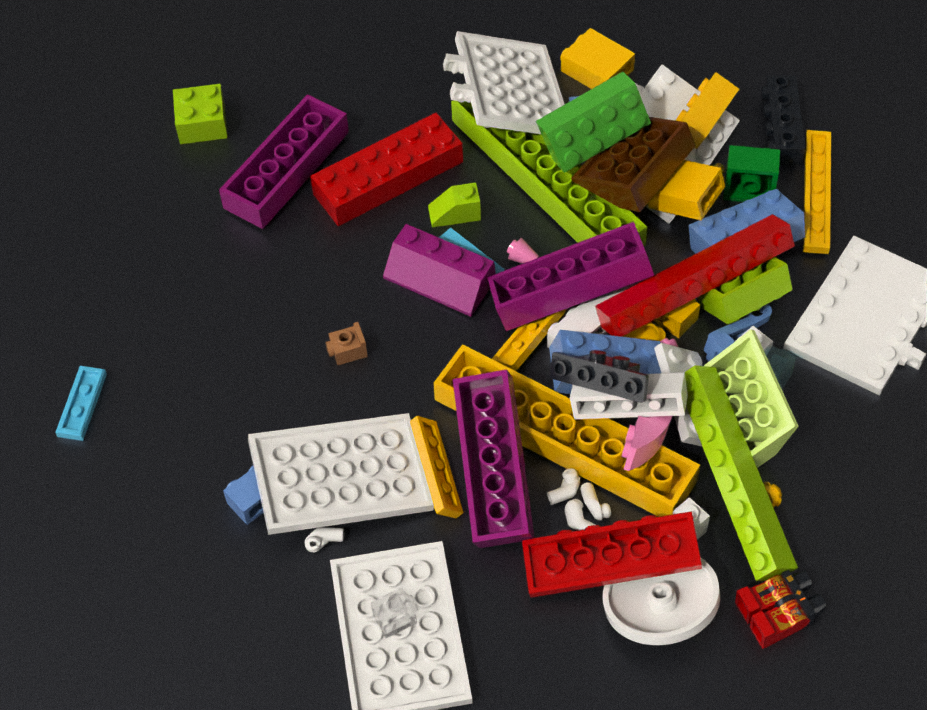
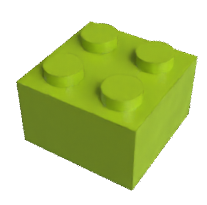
M221 84L173 90L175 126L180 144L228 138L225 103Z

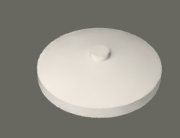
M700 557L702 569L605 585L603 589V605L607 619L612 627L622 636L642 644L667 645L689 639L707 627L718 611L720 588L716 573Z

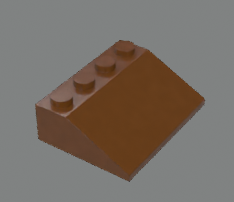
M649 117L651 124L586 160L572 176V181L621 209L641 212L696 146L687 122Z

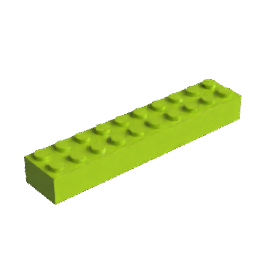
M451 101L452 121L577 243L634 222L643 246H646L647 226L630 210L621 209L574 183L571 178L582 165L579 164L564 173L553 161L541 134L479 126L476 124L471 102Z

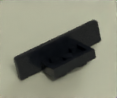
M591 350L589 354L579 357L561 352L552 353L551 379L640 403L647 400L649 376L640 373V364L630 362L628 357L606 356V352L600 350Z

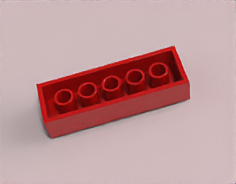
M434 113L311 175L313 195L336 225L340 226L463 163L462 142L441 117Z

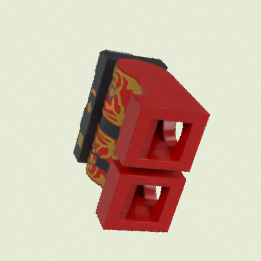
M786 570L781 575L774 576L752 588L746 586L737 590L735 604L747 624L750 623V629L762 649L800 631L804 627L807 628L813 625L814 618L825 611L826 602L819 593L809 598H806L803 593L812 587L811 579L806 571L792 574L790 570Z

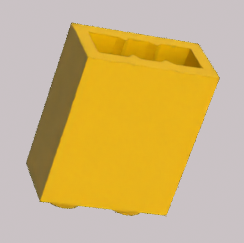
M590 28L584 34H581L575 43L562 52L560 57L561 72L593 89L621 72L628 76L634 70L635 53Z
M683 160L647 203L648 207L702 221L725 188L722 170L719 167Z

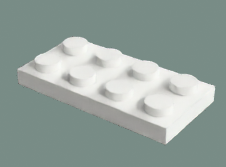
M660 343L654 348L661 373H683L694 365L702 366V359L698 352L665 343ZM686 407L685 415L674 416L681 441L702 446Z

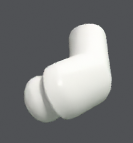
M566 469L562 474L564 479L561 487L547 492L551 505L573 498L576 495L580 485V477L575 469Z
M584 483L580 487L585 505L593 517L602 521V518H609L611 516L610 505L608 503L600 505L593 484Z
M573 499L566 503L564 509L569 527L580 531L585 530L588 526L596 525L584 519L583 503L578 499Z
M316 528L305 539L306 549L310 552H317L329 541L343 542L344 528Z

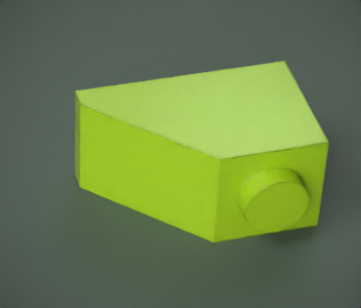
M469 183L451 186L428 205L431 226L439 227L480 221L481 207L477 184Z

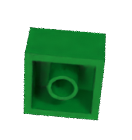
M729 145L723 200L744 202L776 189L779 175L780 150Z

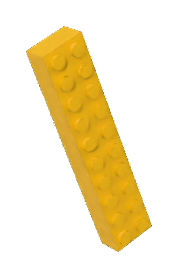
M463 344L434 381L435 400L456 411L453 379L507 369L514 382L522 446L566 469H575L579 476L658 517L673 515V511L687 499L698 481L700 464L662 445L656 454L641 466L631 471L624 470L626 458L621 456L629 428L609 418L574 419L570 398Z

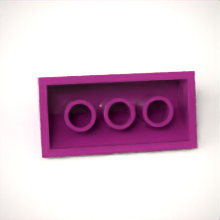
M405 224L392 244L383 278L472 317L490 289L487 277L495 275L496 270L493 260Z

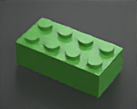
M621 72L538 119L536 124L553 161L565 173L651 124V121L635 82L624 72Z

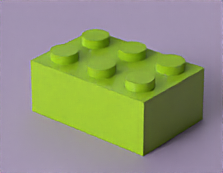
M773 257L697 297L698 303L702 309L726 324L734 323L743 316L759 310L762 306L773 300L780 299L783 295L792 291L787 263Z

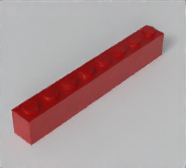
M772 214L599 303L595 308L601 327L611 336L622 337L793 248L795 245L790 224Z

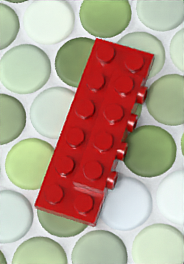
M692 511L661 517L649 515L638 521L620 520L609 526L591 525L586 527L585 530L574 532L572 530H562L556 535L522 540L528 590L531 598L702 569Z

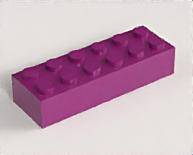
M307 94L219 189L223 209L263 229L349 133L347 113Z
M631 222L487 278L496 310L505 330L508 331L606 293L619 290L635 282L643 281L654 276L635 223Z
M506 369L453 379L473 543L479 548L535 538L513 377Z

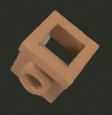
M358 322L353 323L352 327L328 333L330 341L325 342L329 357H335L337 366L368 357L366 342Z

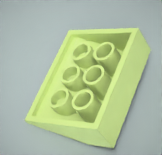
M750 330L704 366L716 367L758 468L779 452L799 426L755 330Z

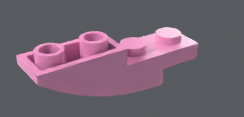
M638 416L636 425L629 426L621 456L626 458L624 470L631 471L647 462L656 454L665 439L672 416Z

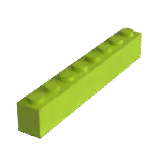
M694 365L684 372L688 392L686 407L755 580L767 581L774 576L781 575L786 570L792 572L798 566L716 367Z

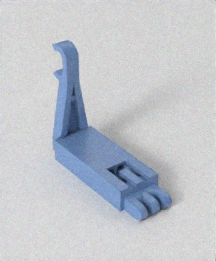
M766 304L760 308V312L763 313L762 315L754 316L752 313L744 316V319L711 332L708 335L703 350L707 354L706 360L708 362L752 326L758 328L767 323L772 314L771 307Z

